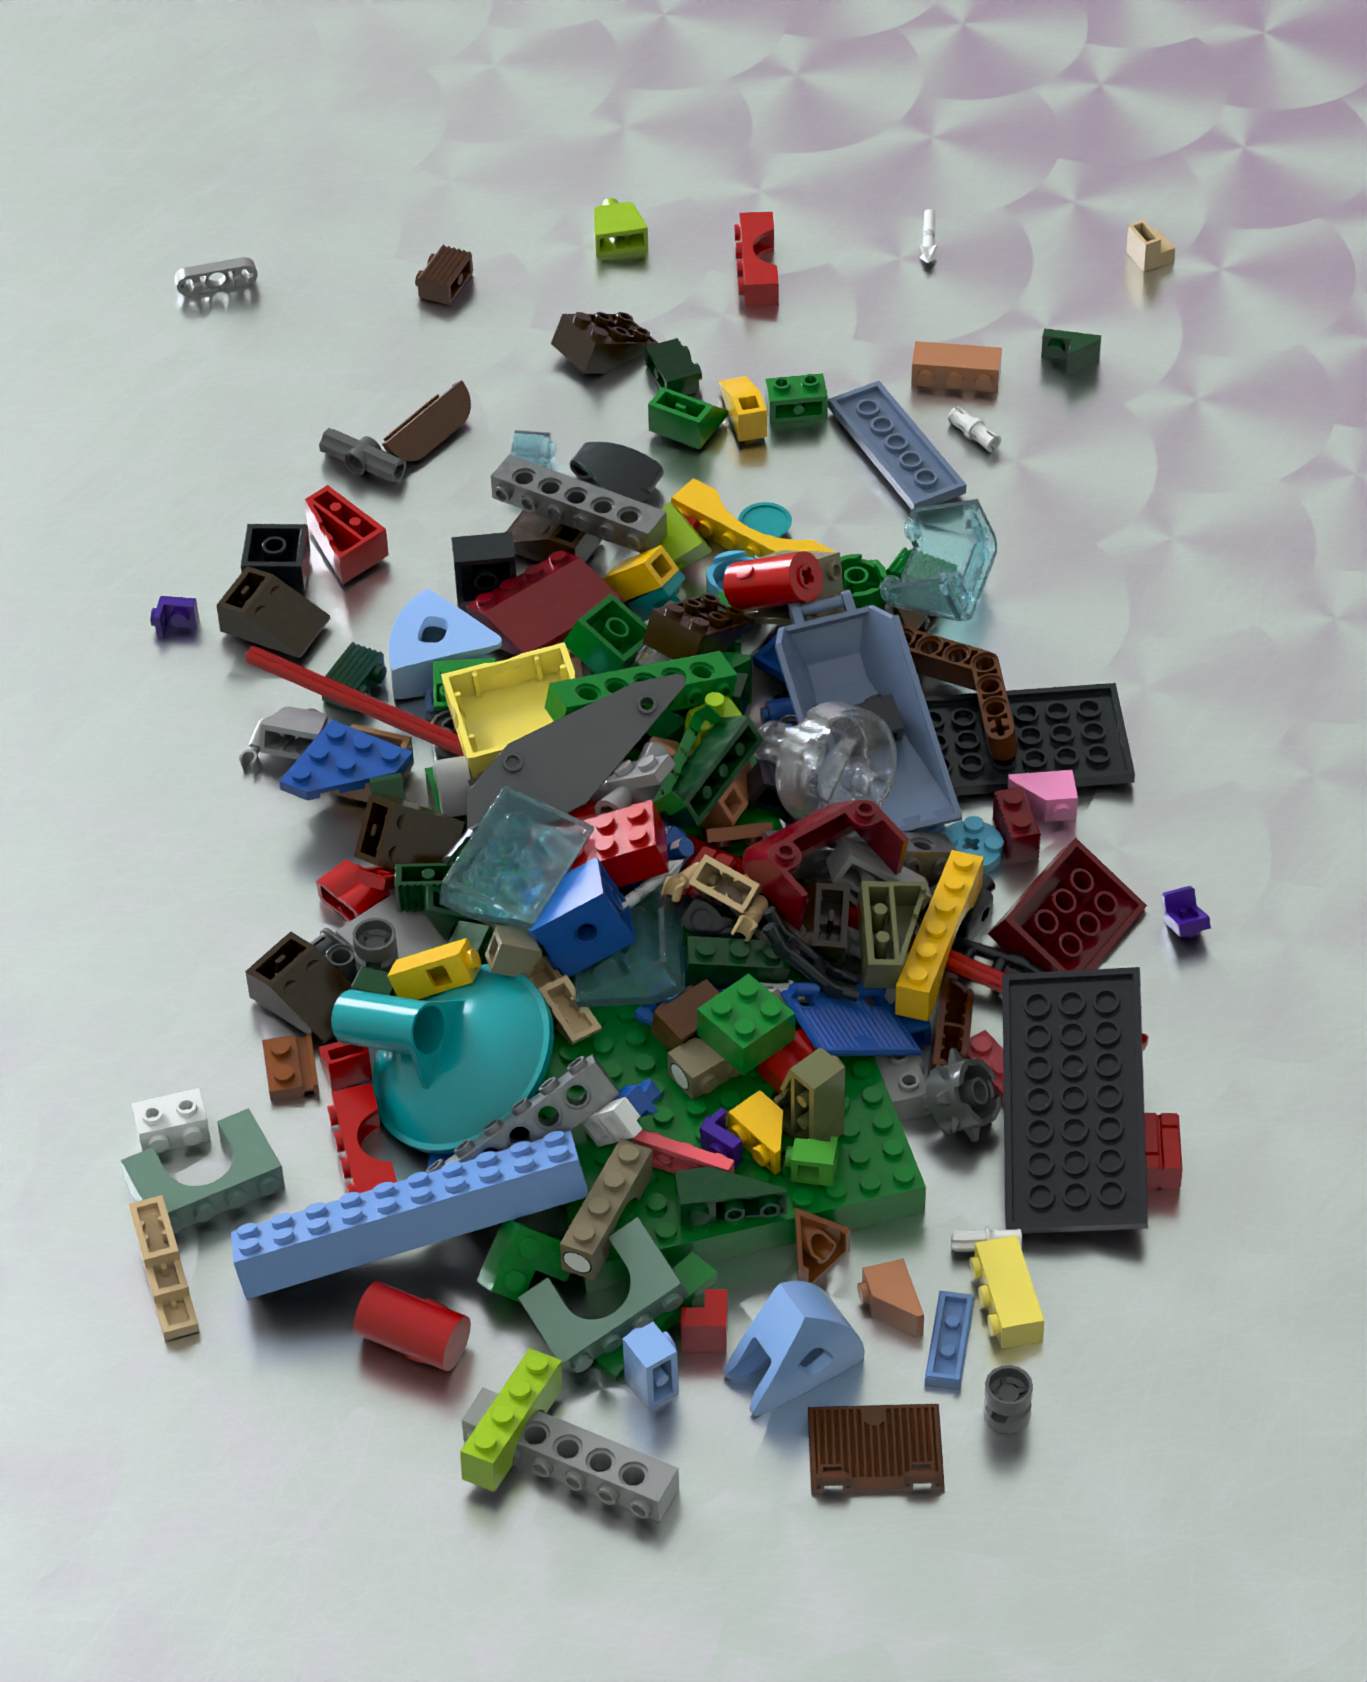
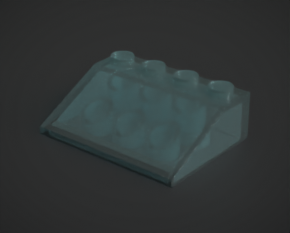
M504 785L442 880L440 904L471 919L533 928L593 833L594 826Z
M664 883L651 893L649 892V895H646L647 897H644L643 900L641 899L638 904L631 908L637 942L576 973V1004L578 1007L656 1004L662 1000L674 998L680 992L686 990L683 924L674 913L678 904L671 900L672 895H661Z

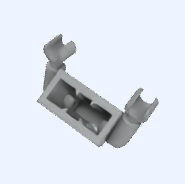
M287 706L272 716L262 718L258 722L248 744L251 748L243 751L239 756L243 771L249 763H251V769L254 774L260 771L259 751L260 753L297 760L327 725L328 716L314 708L306 710Z

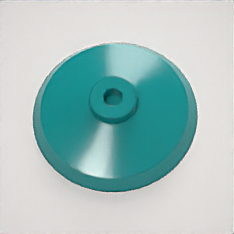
M761 502L746 507L740 513L738 521L753 530L779 538L791 527L792 517L788 510L778 504Z

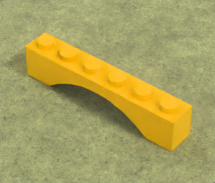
M694 478L671 497V503L681 513L700 522L697 529L698 534L720 544L727 550L745 551L746 556L755 558V555L762 557L781 550L836 552L814 540L783 539L766 535L747 527L727 511L716 489Z
M951 850L896 984V1015L923 1021L929 1020L938 997L943 973L956 933L966 913L974 907L982 888L983 856Z

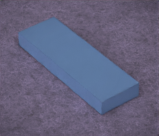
M939 1290L925 1374V1386L961 1390L975 1295Z

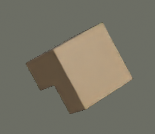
M1144 220L1128 225L1126 253L1143 272L1174 262L1175 247L1158 228L1152 230Z

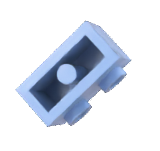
M654 1322L642 1328L639 1327L632 1330L623 1338L625 1381L645 1407L650 1410L679 1394L677 1351L671 1336L666 1331L662 1333Z

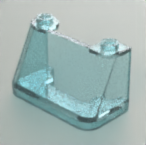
M973 499L912 508L908 521L904 525V532L906 538L911 541L913 549L901 579L899 580L896 575H888L884 578L880 585L882 599L892 607L957 622L971 620L975 614L997 554V539L979 500Z

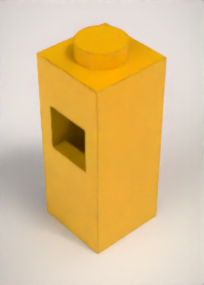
M660 545L620 561L603 580L623 598V601H627L661 588L679 568L663 546Z
M465 938L397 959L387 977L397 997L418 1000L473 983L481 968V959L477 950L472 949L468 939Z

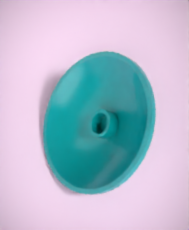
M481 964V968L473 983L418 1000L352 989L347 990L337 999L331 1017L332 1030L338 1041L344 1044L378 1049L373 1068L372 1087L378 1106L379 1117L386 1129L399 1141L425 1153H454V1149L467 1139L474 1141L482 1135V1129L489 1122L496 1118L502 1120L511 1114L510 1109L519 1100L525 1097L530 1100L534 1097L546 1075L553 1050L554 1026L552 1014L540 990L522 974H519L517 977L491 973L488 964Z

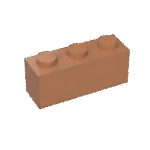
M915 341L911 386L998 393L1002 348Z

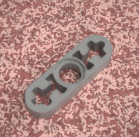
M241 257L182 268L176 273L175 282L180 294L192 296L251 285L256 281L258 273L252 259ZM247 269L245 274H241L242 270ZM219 272L224 274L217 281L209 279L213 273ZM191 279V283L186 284V280Z

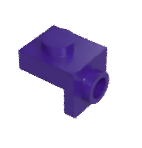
M1192 886L1171 890L1162 894L1165 923L1180 937H1193L1198 935L1200 931L1211 929L1210 917L1197 906L1195 889Z
M720 1108L713 1116L706 1117L699 1129L700 1145L703 1150L720 1153L727 1158L733 1159L735 1169L742 1162V1140L728 1131V1111Z

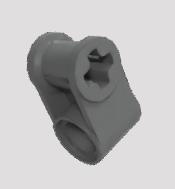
M324 928L320 931V936L310 943L353 984L358 974L354 948L339 938L331 929Z

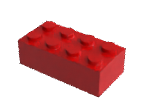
M653 800L636 803L626 808L603 813L587 820L571 823L567 826L527 838L529 884L533 891L596 857L617 887L669 872L666 827Z

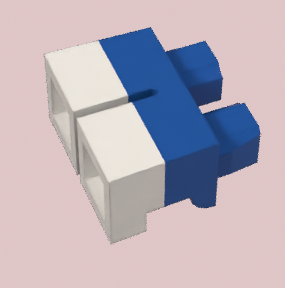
M644 1080L639 1085L632 1086L630 1084L624 1086L622 1089H619V1096L580 1123L598 1147L618 1142L619 1139L627 1140L634 1138L642 1130V1127L636 1120L659 1112L654 1103L662 1094L652 1080Z

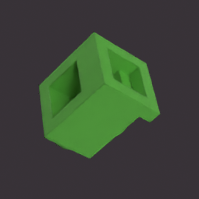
M831 1136L830 1142L817 1139L795 1138L794 1145L787 1146L785 1155V1167H791V1182L833 1186L838 1159V1137Z

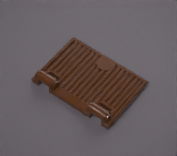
M939 1404L808 1407L811 1492L824 1493V1486H842L843 1493L913 1491V1484L931 1483L932 1490L945 1489Z

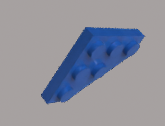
M331 719L280 779V790L309 801L320 798V793L338 790L339 794L364 789L365 784L370 783L369 778L401 773L402 775L414 761L413 752Z

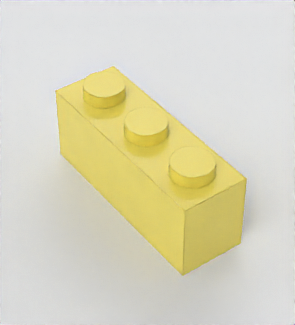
M1017 1235L975 1242V1257L970 1258V1269L973 1278H979L981 1284L978 1288L982 1307H988L990 1312L987 1320L991 1336L997 1335L1001 1349L1043 1342L1045 1320Z

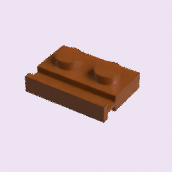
M772 822L707 828L703 829L704 842H712V845L717 848L732 846V840L745 839V844H755L762 840L764 830H773Z
M306 1033V1037L296 1038V1035L262 1040L270 1100L302 1096L307 1091H314V1094L319 1093L311 1033Z

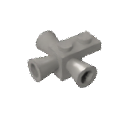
M647 742L643 746L637 761L625 760L621 762L614 770L613 775L607 778L590 799V801H598L595 805L596 815L599 816L603 813L613 812L636 803L654 800L661 782L676 765L668 750L659 743Z

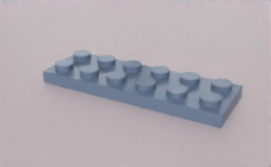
M880 381L828 399L829 410L914 513L966 494V483Z

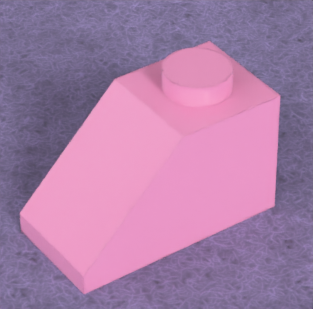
M1072 770L1008 774V789L1018 787L1025 789L1036 818L1043 822L1076 820L1078 796Z

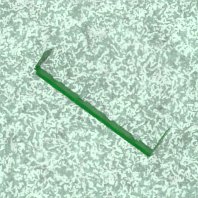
M710 705L704 706L693 714L673 757V761L676 764L672 768L674 774L671 771L668 773L655 795L653 802L659 814L665 811L671 816L687 806L671 790L674 784H676L678 775L682 771L681 769L687 760L691 747L696 741L697 734L700 732L704 721L707 720L711 725H714L722 720V717Z

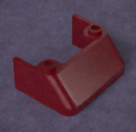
M869 800L836 802L828 804L749 846L743 854L742 869L751 880L761 885V891L792 926L798 929L802 927L808 893L790 873L799 868L803 858L856 831L894 874L897 875L902 871L909 839L874 802Z

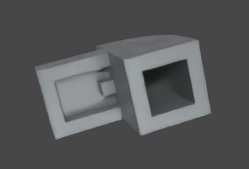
M466 756L434 760L432 768L437 784L441 813L449 817L467 815L466 793L471 788L468 780H471Z

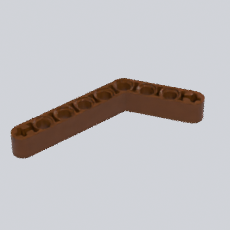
M902 626L916 672L976 691L991 757L999 761L1012 759L1018 752V746L998 656L987 650Z

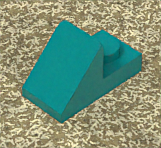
M678 570L661 588L632 598L627 604L630 608L650 616L652 609L664 606L669 600L674 603L680 602L676 595L680 592L679 585L686 577Z

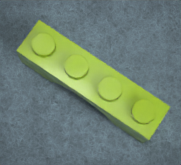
M531 1348L528 1349L460 1450L462 1480L493 1492L496 1491L512 1467L518 1440L528 1420L538 1410L547 1413L562 1391V1360Z

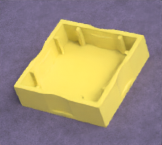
M565 642L521 653L503 661L483 663L441 674L447 704L463 754L467 759L471 779L477 778L480 772L485 771L507 744L554 722L544 708L549 683L576 678Z

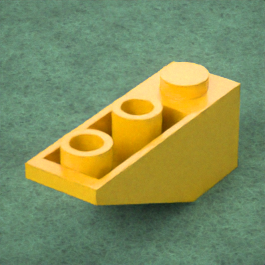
M747 376L719 380L718 386L738 441L767 437V409L758 388Z

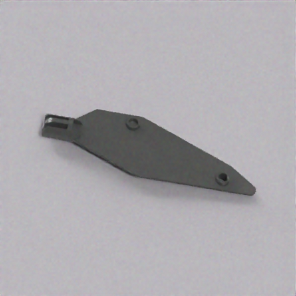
M673 674L634 682L507 744L466 793L467 831L442 861L447 865L451 864L463 850L452 867L454 871L460 873L479 852L463 874V877L469 880L493 850L586 805L684 688L686 683L684 676ZM650 703L652 708L645 710L641 707V704Z

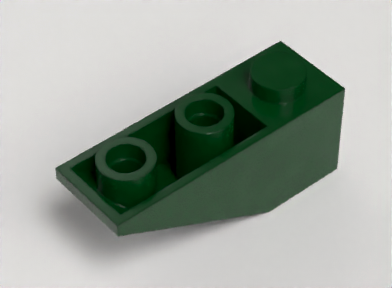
M713 1167L675 1171V1192L681 1226H699L712 1222L738 1221L746 1218L773 1217L787 1214V1191L785 1187Z

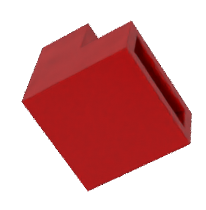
M340 1041L318 1047L320 1062L332 1091L372 1080L370 1055L367 1047L344 1044Z
M705 1289L704 1307H682V1352L727 1353L728 1290Z

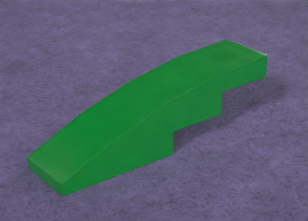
M693 1251L672 1268L689 1293V1296L683 1299V1303L677 1309L671 1312H664L653 1320L662 1333L667 1332L670 1327L681 1319L682 1307H693V1300L718 1280V1271ZM623 1343L616 1350L609 1353L605 1352L593 1360L595 1364L616 1381L624 1375Z

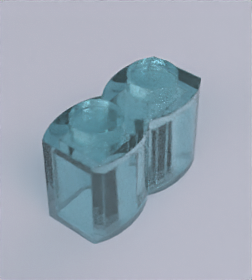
M515 430L510 454L552 469L550 459H555L556 442L551 441V432Z

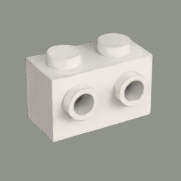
M199 1088L132 1103L142 1151L153 1147L156 1153H162L166 1150L188 1145L192 1146L211 1140Z

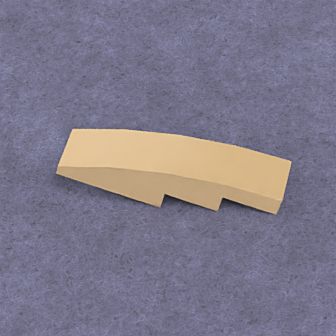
M542 955L539 966L533 969L529 980L540 990L547 1003L553 1009L551 1014L556 1022V1029L571 1045L601 1031V1025L568 976H562L558 969L554 970L546 956L543 957Z
M163 1195L128 1204L164 1340L199 1332L198 1321Z

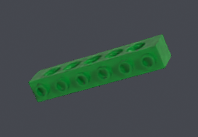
M721 651L552 682L549 683L544 708L552 720L556 721L634 682L681 674L684 676L686 683L680 693L664 710V712L705 704L706 695L712 692L721 693L723 696H728L732 699L738 674ZM643 703L641 707L649 710L652 708V705L650 703Z

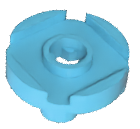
M969 816L965 821L953 823L941 832L947 835L958 851L983 856V874H988L999 866L1002 859L1004 840L999 831L990 824L984 823L982 818ZM973 845L977 847V850H973L972 848H964L965 846Z

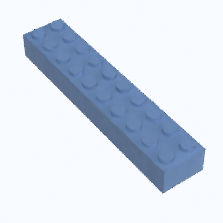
M571 1130L566 1132L554 1131L536 1141L517 1142L506 1150L496 1153L493 1151L484 1152L475 1159L466 1162H450L436 1171L429 1173L417 1172L410 1175L406 1180L396 1183L384 1182L366 1192L347 1193L336 1201L326 1204L323 1202L314 1203L305 1210L296 1213H280L266 1222L259 1224L247 1223L240 1226L236 1231L231 1232L233 1263L246 1300L586 1198L589 1192Z

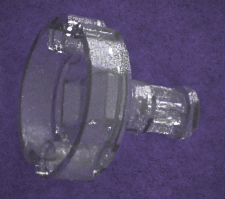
M831 701L819 704L808 710L807 717L791 728L783 722L772 720L764 723L758 729L764 741L755 751L754 755L758 760H767L776 764V787L780 801L785 810L797 821L831 803L869 800L874 802L879 808L885 803L896 775L897 750L891 730L884 720L875 713L846 702Z

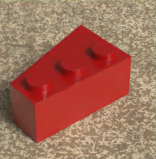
M329 485L305 499L308 527L342 584H345L389 556L386 528Z

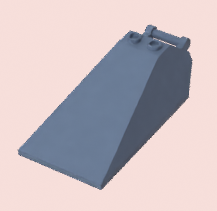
M850 590L841 591L838 596L805 604H788L789 615L793 624L778 628L775 649L823 807L836 802L869 800L874 802L902 832H916L962 820L959 804L899 615H892L874 605L856 609ZM842 607L845 610L842 613L804 621L803 618ZM892 693L905 726L903 739L842 758L829 726L831 712L843 704L850 703L856 705L864 702L865 699L872 695L881 694L885 696Z

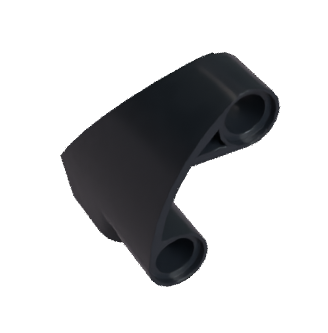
M610 442L584 443L569 464L570 469L577 477L581 479H590L592 477L601 488L642 503L647 502L651 491L664 474L662 466L646 454L627 446Z

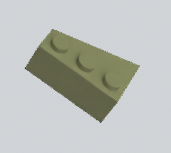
M861 881L857 900L863 988H896L923 908L928 882Z
M820 1047L789 1069L780 1087L782 1091L773 1101L783 1110V1130L793 1139H817L830 1142L831 1136L840 1137L844 1134L845 1066L838 1057L831 1056Z

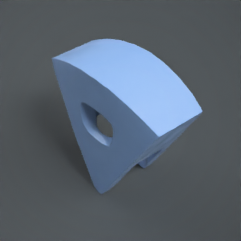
M429 589L422 591L401 610L390 633L389 662L394 698L406 699L424 696L425 689L433 688V661L491 658L487 654L501 647V637Z
M788 1281L779 1283L743 1335L725 1365L723 1373L727 1378L733 1379L750 1375L770 1365L755 1390L750 1405V1411L755 1417H758L858 1364L864 1359L865 1350L858 1334L822 1288L804 1281Z

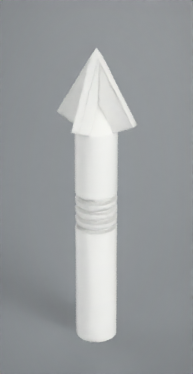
M928 209L924 213L923 245L920 246L923 253L920 259L926 263L936 259L934 255L937 248L936 245L934 246L935 211L932 209Z
M684 859L668 861L669 872L648 878L640 884V887L638 886L625 896L627 902L622 903L623 909L628 905L630 908H633L641 899L643 900L644 897H647L646 895L651 894L665 882L667 876L676 877Z

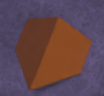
M795 1208L797 1280L815 1284L850 1252V1229Z

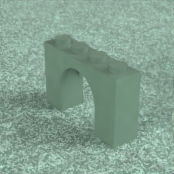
M249 1108L217 1121L220 1142L232 1164L221 1178L212 1183L189 1186L175 1181L166 1172L153 1147L122 1159L124 1179L135 1201L163 1195L173 1233L176 1234L187 1227L208 1221L214 1216L231 1209L240 1208L250 1201L271 1195L277 1190L284 1188L282 1165Z
M638 1217L608 1237L626 1264L631 1280L628 1296L617 1311L601 1319L578 1317L572 1313L559 1290L549 1278H546L518 1297L555 1358L562 1360V1368L569 1376L585 1371L592 1365L594 1359L605 1352L609 1353L619 1348L623 1343V1338L632 1330L650 1324L664 1312H671L677 1309L683 1303V1299L689 1296L684 1285Z

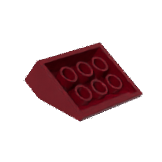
M562 550L552 553L548 559L538 565L529 566L519 576L503 581L498 588L491 592L480 594L476 597L475 601L466 605V609L470 616L501 637L502 645L500 649L517 656L521 653L552 646L565 639L576 621L612 593L623 604L624 601L580 557Z
M1075 838L1053 858L990 930L988 935L1005 951L1024 955L1032 960V963L1044 969L1045 972L1093 970L1147 905Z

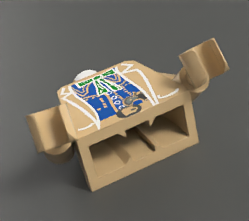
M706 854L701 862L693 863L676 877H666L661 891L662 896L665 894L673 895L671 900L679 902L683 889L691 886L709 902L738 917L731 933L732 935L735 932L743 934L746 937L744 942L750 941L758 923L764 916L763 911L768 908V900L760 895L761 885Z

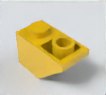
M759 1090L728 1112V1131L742 1140V1146L752 1154L754 1160L760 1166H766L776 1175L781 1171L783 1110Z

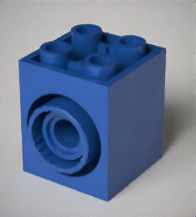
M597 857L527 894L529 908L526 909V914L531 922V927L528 928L529 934L536 939L538 946L542 944L545 948L546 958L554 970L559 968L562 974L567 975L568 978L637 942L631 908L628 905L623 909L622 903L627 901Z

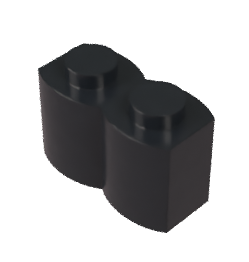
M759 760L746 774L749 799L757 808L766 812L776 813L779 819L789 825L815 812L811 786L803 778L794 774H785L779 765L767 760Z
M687 892L674 911L681 923L697 936L746 938L739 932H735L732 935L731 931L738 920L729 912L715 909L705 897L697 893Z

